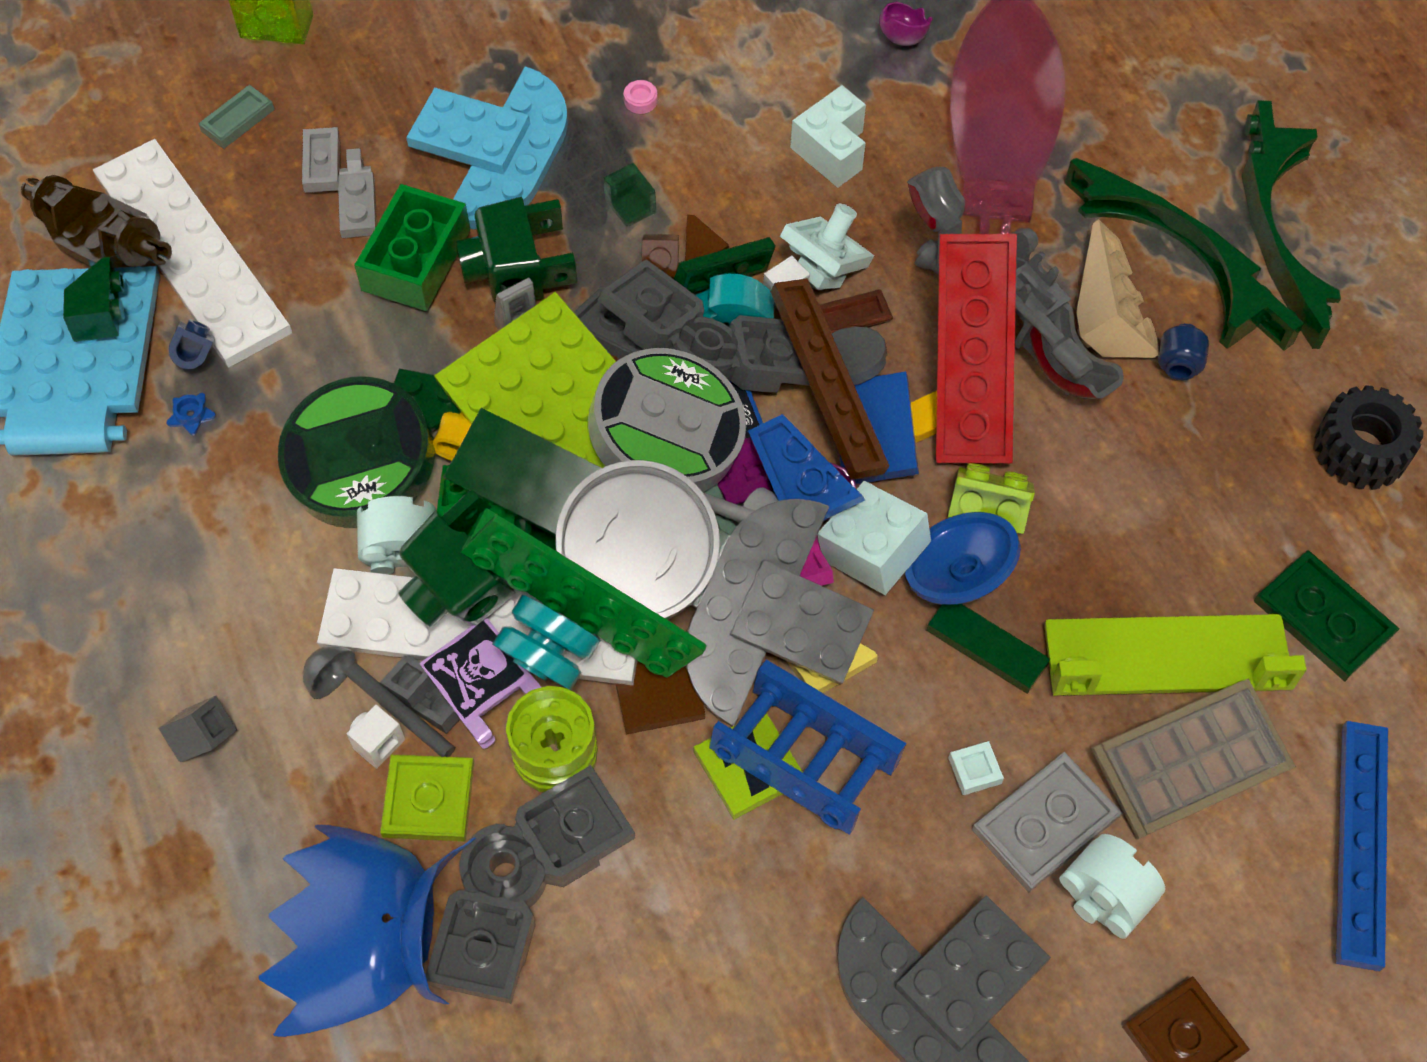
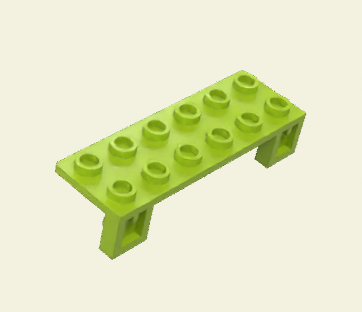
M1279 614L1048 619L1044 625L1047 652L1050 658L1049 668L1053 696L1218 692L1248 678L1255 691L1293 690L1307 671L1304 655L1289 656L1283 620Z

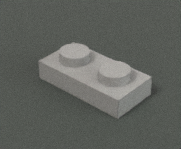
M338 127L303 129L302 185L304 192L338 190L340 175V135Z

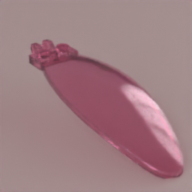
M1033 0L989 1L977 15L964 37L954 67L950 92V120L955 153L964 180L962 196L965 198V209L963 215L980 217L978 234H989V218L1002 219L999 234H1010L1011 221L1030 223L1035 185L1048 163L1061 125L1065 102V74L1062 56L1057 39L1046 16Z

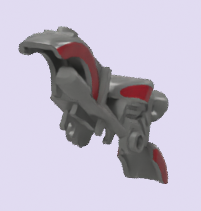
M946 167L930 168L907 181L910 197L917 213L931 231H939L937 241L930 239L919 248L916 253L919 257L914 265L926 270H933L938 276L940 234H961L962 220L960 218L965 209V198L958 190L950 170ZM1030 228L1017 229L1011 233L1017 234L1015 312L1023 321L1024 326L1015 340V346L1018 349L1024 346L1039 363L1045 376L1055 386L1063 390L1067 396L1072 394L1083 399H1101L1109 395L1122 385L1124 380L1122 368L1116 363L1106 362L1095 357L1084 347L1075 330L1073 308L1069 305L1071 298L1055 282L1059 274L1058 268L1055 266L1049 272L1043 269L1041 265L1042 259L1045 258L1043 252L1035 254L1029 260L1030 254L1035 251L1038 245V237Z

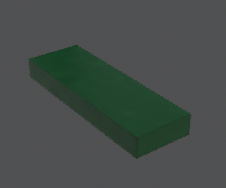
M770 237L679 262L674 280L692 293L709 288L710 278L722 274L750 276L767 271L776 245Z
M942 604L927 625L926 631L1027 694L1050 661V658L963 604Z

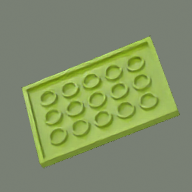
M556 292L434 375L437 383L471 425L480 408H483L601 468L606 467L592 445L588 429V415L601 378L616 361Z

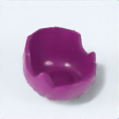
M896 1L884 7L879 17V25L890 42L901 46H911L918 44L926 36L933 17H929L926 20L924 8L920 7L914 10L909 5Z

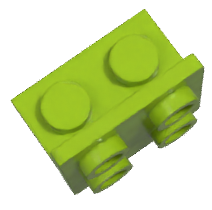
M968 463L967 468L959 467L948 517L970 512L991 513L1006 519L1017 533L1024 534L1031 501H1033L1035 495L1034 483L1027 481L1028 476L1011 471H1005L1004 476L990 474V467L975 463Z

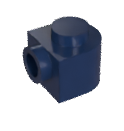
M189 319L187 324L180 321L169 345L171 360L177 366L184 369H193L200 366L205 361L215 338L208 334L210 328L192 319Z

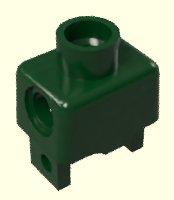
M521 196L481 206L475 211L478 236L456 241L464 283L488 279L491 296L495 303L498 293L527 278H530L533 282L535 300L544 299V289L577 283L576 262L573 252L541 259L536 252L533 235L563 230L559 199L524 205Z
M473 489L464 495L443 516L434 511L400 548V557L413 571L415 576L398 591V594L411 611L429 627H433L447 613L468 625L476 626L516 594L507 580L490 570L476 566L469 557L461 553L468 538L465 532L477 521L480 513L486 508H491L489 503Z

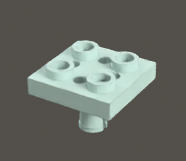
M841 203L836 204L829 221L820 216L786 224L780 235L782 239L790 244L789 247L793 252L801 256H807L817 264L819 271L831 277L867 268L875 256L846 235L853 220L857 217V213L851 207Z

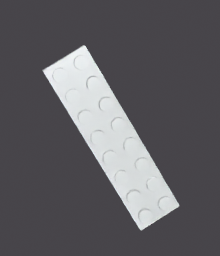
M156 139L93 169L96 179L107 195L146 213L158 226L160 240L167 242L171 246L172 255L169 260L159 255L158 257L164 259L166 263L157 266L194 320L210 328L208 334L215 337L212 346L228 368L292 334L287 320Z
M334 568L317 644L320 647L326 645L343 646L353 652L401 658L412 656L418 660H425L471 627V625L464 623L449 613L445 614L433 627L426 625L411 611L398 594V591L413 577ZM513 589L516 594L487 618L498 632H500L503 626H511L528 635L531 629L516 621L511 612L522 594L541 604L542 602L526 592ZM595 634L593 635L601 641L590 659H581L566 650L562 654V656L579 666L581 675L578 679L625 685L634 684L637 660L630 655L617 652L610 643Z

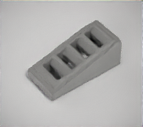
M530 278L496 295L494 321L498 330H501L536 305L533 282Z

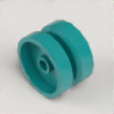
M522 594L511 613L516 621L531 629V631L526 635L511 626H503L492 645L515 658L513 660L514 663L546 681L549 678L559 685L572 690L581 675V671L578 665L562 656V654L566 650L581 659H590L601 640L552 609Z

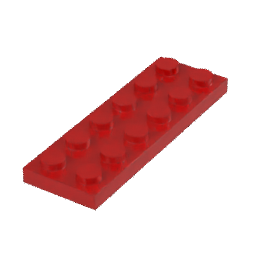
M940 234L936 463H1013L1017 234Z

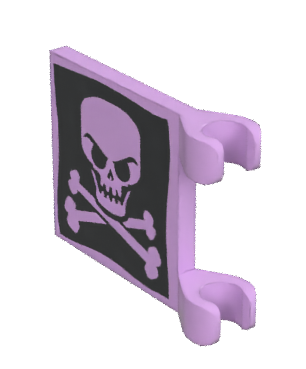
M488 618L476 626L469 627L419 663L482 749L488 748L496 740L489 727L481 719V716L519 688L524 695L533 689L541 688L540 684L528 670L513 662L515 658L492 645L499 632Z

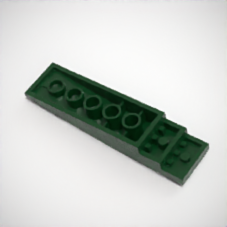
M480 408L443 478L467 491L473 489L486 501L556 537L559 516L568 497L585 478L601 469V467L500 416ZM720 529V546L718 558L728 537L730 536L729 534ZM703 592L689 607L697 608Z

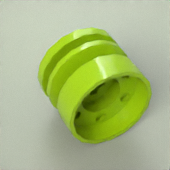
M545 686L529 691L516 701L508 714L506 734L515 771L525 784L539 792H546L590 765L594 769L598 753L595 723L590 707L580 695L564 687ZM555 744L556 748L559 750L553 751V749L548 746Z

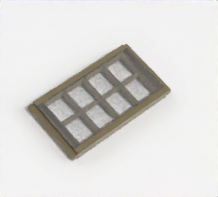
M1249 678L1091 748L1136 839L1151 834L1296 767Z

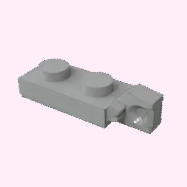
M360 148L346 149L347 168L339 169L338 186L341 237L370 236L377 226L374 175L371 166H364Z

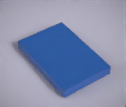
M907 372L876 376L864 383L854 385L889 464V468L884 474L854 479L855 484H861L863 481L873 482L919 474ZM840 456V465L841 467L845 468V465Z

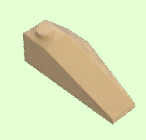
M1097 220L1092 226L1076 313L1079 325L1077 335L1085 347H1092L1102 357L1154 358L1159 354L1155 328L1150 318L1143 319L1138 307L1144 300L1141 293L1136 290L1134 284L1128 278L1133 272L1120 239L1100 220Z

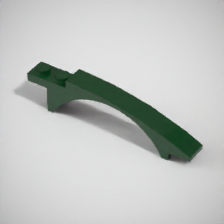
M1258 100L1253 114H1248L1246 118L1245 132L1246 135H1250L1251 143L1248 152L1249 158L1242 173L1251 225L1268 272L1287 308L1293 310L1298 318L1304 322L1300 331L1312 349H1320L1330 330L1329 320L1332 317L1331 307L1327 303H1339L1341 300L1340 290L1312 274L1291 254L1277 231L1271 210L1272 187L1287 171L1308 160L1311 147L1318 137L1317 129L1275 127L1272 101Z
M1074 158L1070 161L1065 184L1086 202L1078 210L1084 218H1119L1151 226L1181 242L1202 261L1213 277L1221 296L1224 319L1220 343L1226 349L1257 327L1283 351L1294 344L1304 322L1298 318L1293 310L1281 303L1266 286L1261 285L1256 280L1261 270L1257 264L1213 229L1164 198L1106 169L1081 159Z

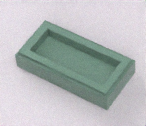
M249 84L198 124L202 133L225 149L275 109L271 100Z

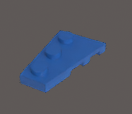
M783 414L748 431L778 501L804 499L828 505L829 509L824 520L865 501L862 494L826 460Z

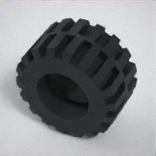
M1365 385L1362 390L1356 386L1349 388L1347 394L1342 392L1331 403L1315 433L1314 438L1317 440L1314 443V448L1316 452H1320L1318 456L1320 464H1327L1328 469L1326 472L1331 476L1336 474L1341 477L1339 482L1345 485L1349 482L1355 483V488L1364 489L1366 485H1369L1371 490L1380 489L1382 484L1386 486L1393 484L1396 478L1399 479L1422 445L1420 442L1423 439L1424 430L1419 429L1422 425L1420 416L1413 415L1416 409L1411 404L1406 405L1403 403L1404 397L1399 394L1393 396L1389 394V389L1383 387L1378 391L1369 385ZM1355 430L1373 435L1382 445L1372 444L1363 440Z

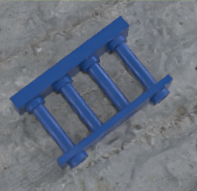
M766 659L758 669L753 693L758 695L757 699L733 729L720 721L715 724L709 748L715 751L717 756L723 761L736 764L820 816L828 826L834 829H841L850 835L854 830L861 808L853 804L877 769L890 776L899 765L906 743ZM776 706L793 716V718L767 751L747 739V737L770 707ZM811 727L828 739L802 773L782 759L804 729ZM846 748L862 758L863 761L840 793L837 794L817 781L840 749Z

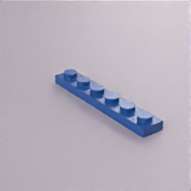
M1346 721L1342 726L1336 964L1380 972L1385 968L1388 728Z

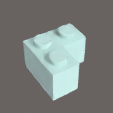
M841 85L792 120L790 148L837 188L863 169L866 143L858 135L863 132L866 104Z

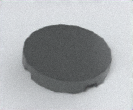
M854 326L831 333L854 385L874 378L884 368L887 347L884 338L879 332L867 327Z

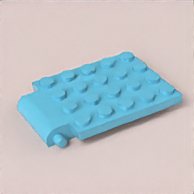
M157 266L114 268L115 271H121L125 286L124 293H119L125 314L124 320L119 321V336L77 342L73 341L63 318L64 289L89 268L12 271L0 323V417H6L4 429L0 430V445H5L9 455L111 452L112 441L126 440V426H115L117 413H133L139 410L160 280Z

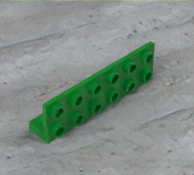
M487 508L480 513L461 550V553L469 557L476 566L490 570L507 580L512 588L530 594L541 601L544 606L557 613H561L586 631L607 641L617 652L630 655L643 663L654 674L668 678L702 655L707 645L701 640Z

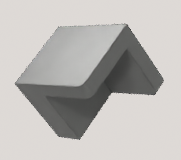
M217 696L182 710L158 728L180 762L214 749L237 731Z

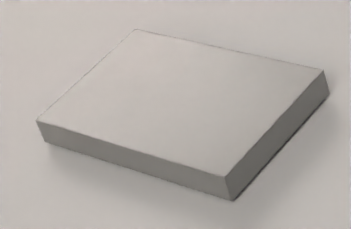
M1063 752L975 823L972 831L1030 893L1119 819L1122 812L1080 767Z

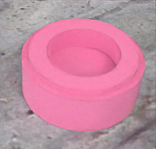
M636 80L625 87L624 104L629 111L636 114H645L656 107L658 102L657 89L652 83L645 80Z

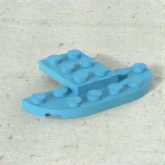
M524 67L503 107L434 88L406 137L408 147L471 165L453 200L466 203L470 229H477L475 211L479 207L521 196L524 205H529L533 200L566 136L568 125L566 103L558 87L548 77L528 67Z

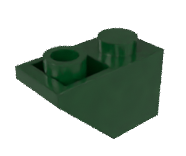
M102 257L64 289L63 318L74 342L119 336V321L125 318L124 307L121 298H119V293H124L125 286L121 271H115L110 257Z

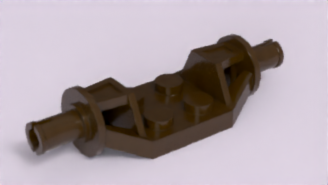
M57 175L46 176L40 181L36 178L26 179L28 183L34 186L32 187L25 182L21 186L22 196L30 200V208L34 216L44 223L57 247L62 252L89 266H93L102 257H110L114 268L123 264L133 267L142 266L150 260L157 265H163L166 261L158 257L159 255L167 260L171 258V246L167 242L160 240L158 226L149 216L107 194L72 185L66 178Z

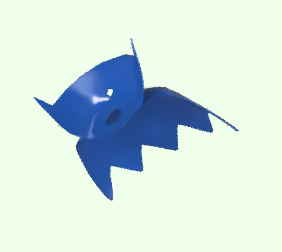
M315 825V828L329 839L285 855L283 858L310 885L270 912L268 916L298 946L288 956L259 975L260 981L297 1003L291 1013L278 1025L273 1035L286 1037L306 1034L364 1017L389 1006L412 984L425 999L449 1004L430 991L422 966L428 960L433 930L434 904L432 884L446 864L476 838H472L464 845L451 851L424 871L416 856L387 840L349 828ZM388 913L393 919L384 923L382 917Z

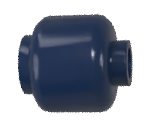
M1180 324L1169 328L1163 333L1158 354L1160 368L1169 377L1176 380H1188L1204 371L1207 363L1209 350L1208 336L1191 324Z

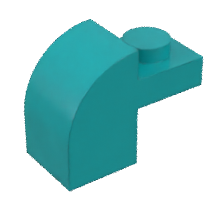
M722 274L710 278V289L695 295L703 301V317L711 318L721 323L728 322L730 324L739 315L774 319V299L771 295V290L758 280L746 275Z

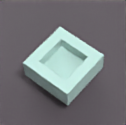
M801 256L798 261L810 273V286L814 289L840 288L846 278L845 274L837 277L823 274L817 269V264L807 256Z
M989 741L950 752L948 759L963 795L1002 784L1004 777Z

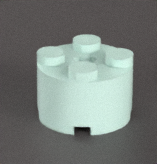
M406 496L373 499L368 502V509L364 511L360 506L357 509L358 559L371 567V573L389 575L394 572V568L408 567L400 557V548L430 515L436 511L435 506L425 500L424 507L413 505V497Z
M1101 834L1085 848L1060 876L1059 880L1076 900L1073 906L1074 910L1083 920L1091 924L1097 920L1108 927L1119 938L1126 939L1164 894L1165 884L1159 872L1149 861L1142 866L1133 857L1137 852L1134 847L1116 836Z

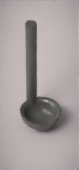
M326 645L317 649L306 660L303 669V682L305 688L314 699H321L329 695L348 677L438 755L450 757L454 752L455 747L355 663V654L352 650L343 646Z

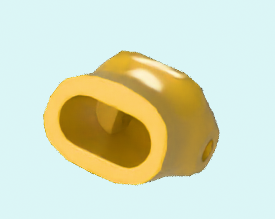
M444 413L438 432L432 441L434 452L451 461L471 427V423L462 413Z

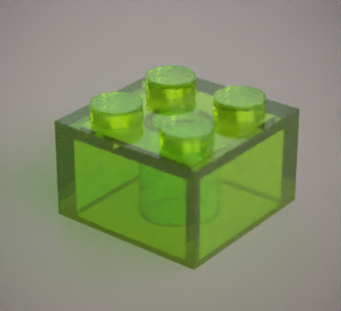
M229 0L240 38L305 44L313 19L310 0Z

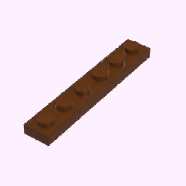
M808 279L774 283L770 291L850 479L854 480L884 474L889 468L888 461Z

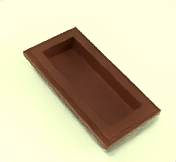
M881 289L819 305L831 333L854 326L869 327L893 319Z

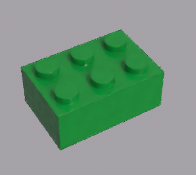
M400 184L354 264L361 291L427 311L458 254L456 241L466 239L470 232L466 203Z

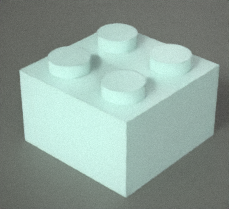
M863 481L857 490L862 494L865 501L832 516L818 532L817 536L821 552L829 565L886 595L931 542L928 515L926 512Z

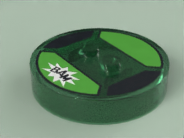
M348 377L318 388L303 399L293 410L283 427L279 439L278 466L286 487L310 515L336 527L357 528V509L360 506L363 511L368 509V502L373 499L406 496L413 497L414 502L418 498L433 470L435 461L434 436L426 417L416 401L401 387L374 377Z

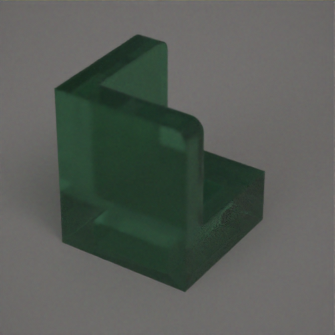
M634 163L603 177L605 200L626 227L656 213L655 189Z

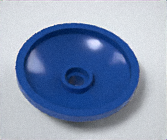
M970 512L952 516L929 528L931 542L906 570L905 575L912 590L924 600L948 605L971 602L988 595L1010 576L1020 557V540L1014 527L1006 519L998 515L985 512Z

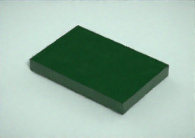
M1309 550L1262 590L1254 600L1267 614L1281 615L1284 629L1344 682L1380 650L1400 629Z

